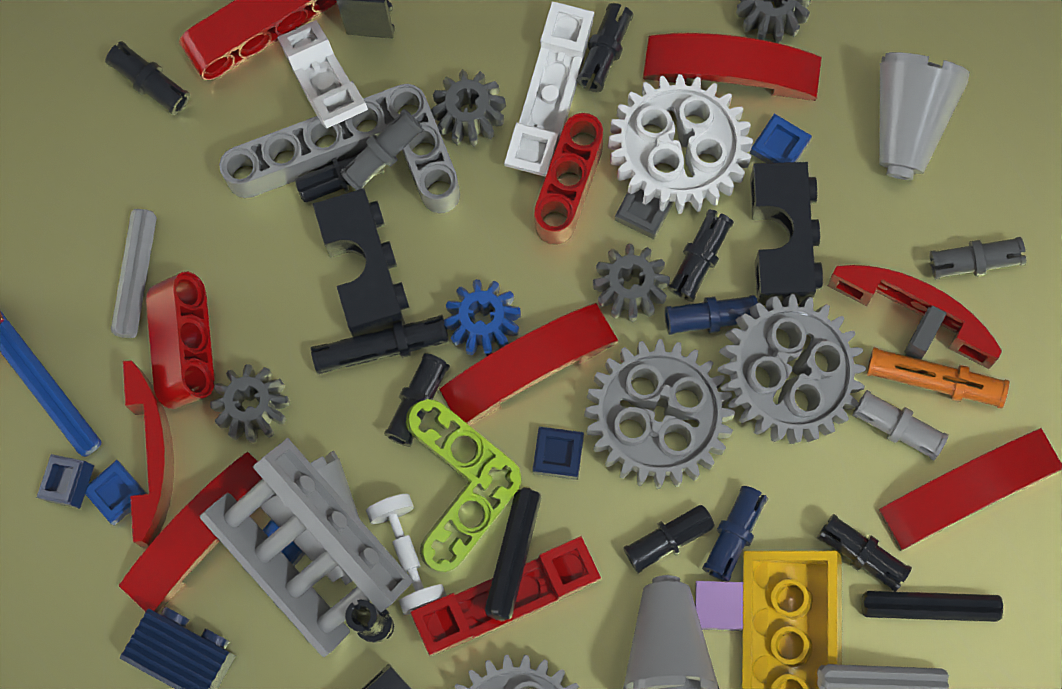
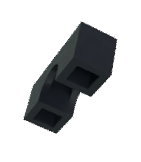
M808 162L753 164L750 177L752 220L775 221L785 228L789 236V242L780 248L758 250L755 260L757 301L762 305H766L768 299L777 296L782 304L784 298L795 294L797 303L800 304L808 297L814 298L816 289H822L823 286L821 262H814L813 246H819L820 224L818 219H811V204L817 203L816 177H809Z
M360 189L313 203L324 245L329 256L334 257L344 253H355L366 260L365 269L357 279L337 286L347 325L352 336L355 337L394 327L393 323L403 321L405 324L401 310L410 307L402 282L393 284L389 269L397 267L390 241L381 243L377 228L385 226L378 200L369 203L365 189Z

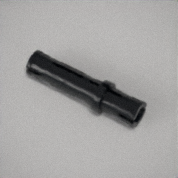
M438 315L437 317L408 324L400 321L393 323L394 327L382 331L367 333L329 344L312 346L311 355L316 373L320 375L336 369L347 368L389 356L401 355L404 358L411 356L412 351L449 343V337L445 328L443 315Z
M362 599L357 600V605L352 602L348 606L345 613L346 623L351 629L358 632L357 634L360 638L367 642L376 643L383 642L385 638L389 639L392 636L395 626L387 609L380 612L374 604Z

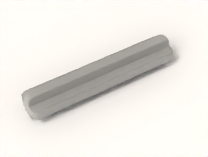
M134 209L130 215L111 325L112 333L122 338H135L138 332L157 220L154 212L150 210Z
M828 664L821 665L817 670V685L819 689H949V675L942 668Z

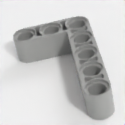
M411 84L398 85L363 98L368 108L367 111L329 128H325L319 118L315 116L235 146L224 153L219 164L220 172L233 194L242 198L255 197L292 183L299 177L332 165V159L334 158L339 162L361 153L368 146L366 141L372 135L378 136L400 115L398 111L401 107L411 104L419 108L412 116L422 125L424 131L419 133L403 148L402 152L423 204L432 212L446 213L454 209L460 199L456 171L422 90ZM365 120L377 122L376 127L371 131L362 132L357 130L358 125ZM331 135L336 137L334 143L329 147L322 148L316 146V142L323 136ZM426 142L435 146L426 155H417L413 152V149L420 143ZM289 150L295 152L290 161L286 163L275 162L276 156L282 151ZM240 167H253L251 174L246 178H233L234 173ZM437 181H444L450 184V188L443 194L436 195L428 191L431 184Z

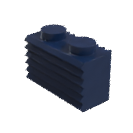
M165 606L161 614L149 608L146 610L144 617L140 620L139 626L135 629L120 659L174 689H218L236 655L225 650L230 641L206 628L201 636L185 628L190 619Z

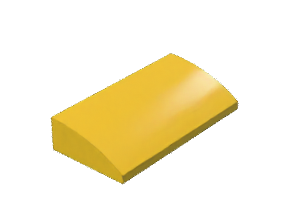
M744 551L742 689H819L817 685L818 668L821 665L828 664L842 665V556L838 551Z

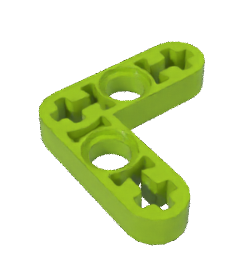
M426 399L417 402L408 411L406 417L408 431L414 438L469 481L424 537L420 547L422 561L427 567L435 571L447 572L455 569L464 560L517 492L521 484V473L514 461L445 405L436 400ZM434 409L438 413L435 417V422L444 430L449 428L450 422L457 427L456 430L445 437L441 448L435 444V441L442 437L432 428L422 432L418 428L421 419L417 414L420 410L426 413ZM460 436L471 438L476 446V454L473 459L466 463L457 461L451 452L453 441ZM503 467H506L508 472L505 478L510 483L507 488L498 486L492 491L489 497L497 500L496 504L492 507L485 497L473 493V489L478 485L481 491H485L493 480L492 476L488 474L490 469L501 470ZM467 501L477 502L483 510L481 522L472 528L464 526L458 517L461 505ZM450 521L456 531L468 535L469 538L464 544L460 538H456L449 547V551L453 554L452 558L449 561L441 558L436 563L432 559L435 555V550L431 545L435 540L443 543L449 538L452 532L445 530L444 526Z

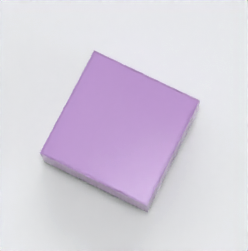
M696 581L695 607L702 630H743V582Z

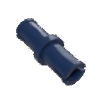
M750 295L749 297L716 300L713 296L704 298L702 303L675 307L666 306L665 323L669 335L680 332L707 329L709 333H716L720 331V327L738 325L736 319L744 313L751 316L750 308L758 303L755 295Z
M742 486L727 520L720 522L717 528L720 535L707 562L702 567L705 572L710 571L709 575L722 581H730L731 574L744 547L750 546L753 541L754 535L751 532L764 505L768 501V497L761 495L762 492L749 486Z

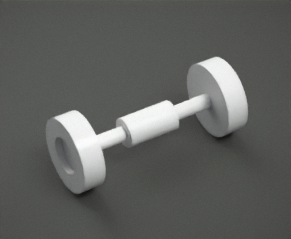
M407 493L383 499L366 509L371 524L390 521L396 540L392 543L400 565L414 580L412 584L415 592L399 600L404 615H409L411 611L447 596L442 584L427 588L423 587L417 570L421 565L410 535H404L398 517L414 509L411 497Z

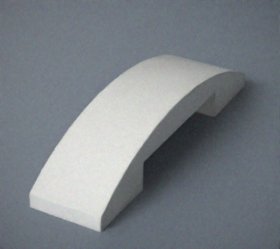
M552 1L540 41L541 49L519 123L516 122L504 162L506 167L546 177L575 94L577 77L581 72L594 19L593 11Z
M317 20L277 37L308 101L325 128H329L368 110L354 82H350L335 57L328 38Z

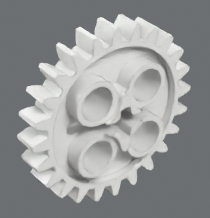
M678 74L676 85L670 86L666 78L661 76L659 87L656 90L649 83L644 82L642 88L643 97L631 91L628 95L629 106L619 104L617 109V117L619 119H612L610 132L614 135L609 136L608 149L614 150L611 153L610 164L620 166L617 172L618 181L631 178L628 193L633 194L642 189L644 191L643 204L645 205L654 197L660 199V211H664L669 202H675L678 214H682L685 202H691L693 208L700 212L704 198L712 205H718L719 191L730 196L734 188L733 182L741 183L743 181L745 171L742 168H748L751 155L747 152L751 151L753 138L746 137L751 124L746 121L738 122L742 117V106L729 109L732 95L728 93L721 98L716 97V83L712 84L706 91L701 89L700 77H696L691 86H686L683 76ZM669 110L675 113L677 119V132L679 141L673 140L675 134L674 121H672V118L668 112ZM696 115L704 119L705 122L695 124L686 119V117ZM647 125H656L659 126L663 131L659 133H651L646 131L643 127ZM682 147H687L685 161L693 177H688L685 173ZM710 154L717 161L713 163L703 162L698 156ZM666 163L675 170L664 173L656 169L655 165Z

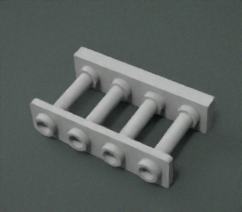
M286 438L253 466L263 478L238 501L231 494L226 493L200 515V518L242 565L244 570L251 575L273 600L275 605L281 609L303 634L305 639L321 656L326 657L350 633L344 621L346 620V609L352 602L357 605V600L360 599L371 601L380 612H383L394 603L414 580L291 440ZM276 493L294 515L268 537L250 515ZM308 529L326 551L299 572L281 551ZM339 565L357 587L330 608L312 586Z

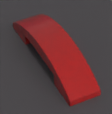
M707 33L651 35L648 38L643 79L660 81V77L664 76L669 83H676L678 74H681L685 85L687 78L695 79L700 77L701 80L770 88L773 89V96L816 101L822 57L787 45L740 36Z
M844 265L836 266L829 280L828 287L866 307L874 293L877 292L922 316L932 306L946 312L947 314L941 326L956 333L948 349L987 369L993 366L1002 353L995 338L968 309L945 292L915 277L885 268Z
M597 303L557 318L505 345L457 375L439 390L450 410L470 425L501 408L500 403L576 361L581 364L617 344L619 340Z
M130 360L123 361L125 406L135 415L144 414L149 494L130 496L133 542L144 549L160 534L166 520L173 491L174 450L170 426L164 407L157 399L154 387L149 379Z
M1042 428L947 472L887 504L878 511L897 546L902 551L975 512L1061 471L1062 463Z
M248 451L215 477L171 520L142 553L119 584V587L145 612L149 608L158 613L185 585L183 582L184 578L220 542L201 520L200 515L226 493L231 494L236 501L240 500L263 479L253 468L258 461Z
M582 536L540 554L537 559L525 563L513 615L508 620H495L485 613L493 578L454 595V593H451L411 611L410 614L428 655L432 656L537 612L601 580V577Z

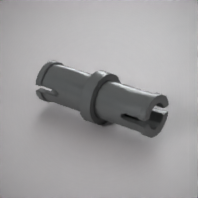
M403 109L400 112L401 114L378 136L372 135L366 141L368 146L340 171L344 179L354 189H364V186L386 165L391 167L398 161L396 155L419 133L424 131L422 125L407 110Z
M1021 237L982 244L980 240L970 241L969 246L941 251L934 250L930 251L929 256L930 261L934 263L930 264L935 280L941 277L966 273L982 276L986 274V270L1026 265V256L1021 255V252H1026Z

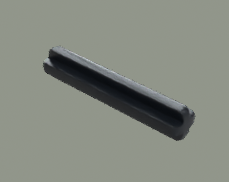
M523 487L514 494L485 607L486 615L499 621L508 620L513 615L542 499L539 492L530 488Z
M867 591L862 596L863 616L870 618L997 622L1003 617V600L999 595Z

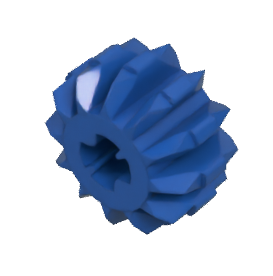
M476 279L473 281L474 292L469 294L465 288L459 287L456 292L461 302L454 300L447 302V311L452 316L446 318L444 324L446 329L456 330L451 336V341L455 346L466 342V353L472 356L476 352L478 345L483 346L484 355L487 357L493 352L491 344L496 342L502 348L509 344L505 335L517 336L519 334V326L512 321L521 317V311L519 307L510 306L514 301V295L511 291L499 295L500 287L496 281L489 285L487 291H483L481 281ZM479 312L483 316L490 314L491 322L487 325L481 320L476 322L474 315Z

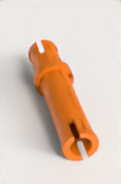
M876 347L872 350L867 369L868 376L873 375L910 386L951 395V400L958 402L965 398L994 405L1001 409L1005 404L1010 383L1006 379L1001 380L969 372V367L959 365L957 369L919 358L879 350Z

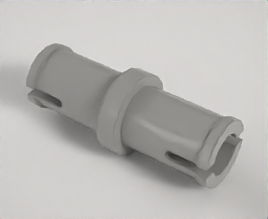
M868 390L865 391L858 402V407L855 408L852 414L855 418L858 417L887 433L888 440L894 443L900 440L929 456L933 461L940 454L948 439V434L945 432L942 433L913 417L912 410L906 407L900 410L871 394Z

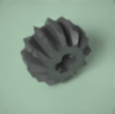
M740 0L741 3L737 5L736 9L738 17L746 18L743 23L745 32L757 28V38L759 40H764L766 34H772L773 39L779 43L783 39L784 32L795 37L800 29L799 24H805L808 21L810 12L806 7L810 5L811 0Z
M462 69L459 73L460 81L455 82L451 78L445 77L443 80L445 90H435L433 99L437 105L431 109L434 119L440 121L437 127L441 135L452 132V141L456 145L463 140L464 136H468L470 144L475 147L478 144L477 135L482 134L485 138L491 140L494 137L492 126L503 125L504 115L500 111L506 108V102L503 96L497 95L499 93V85L496 81L485 84V75L481 71L475 75L473 80H469L467 72ZM469 104L470 109H472L473 105H476V110L468 112V109L465 108L464 112H462L461 107Z
M629 243L626 245L625 256L623 257L618 251L611 249L608 252L610 263L598 262L596 265V271L601 277L593 280V289L602 292L598 297V304L603 307L614 303L611 310V316L614 318H618L623 309L629 310L628 318L631 322L637 320V309H641L645 315L651 317L655 311L653 303L664 304L667 295L661 289L669 286L670 277L665 274H659L665 266V262L662 259L649 262L651 249L648 247L642 250L640 256L634 255L633 245ZM632 276L639 279L638 285L634 284L631 289L624 288V281L629 282Z
M246 364L243 368V377L240 378L233 370H228L226 374L231 381L229 386L217 383L214 387L215 391L223 398L215 399L210 403L213 411L220 413L215 420L216 424L221 429L229 427L228 435L234 440H237L245 432L246 439L250 443H255L258 438V430L260 429L267 437H272L274 431L269 424L272 421L284 424L286 421V417L277 409L290 405L289 398L280 394L285 388L284 383L281 379L271 381L272 372L266 367L261 369L256 375L252 365ZM256 398L259 405L256 408L248 406L245 410L242 406V402L245 399L252 401Z

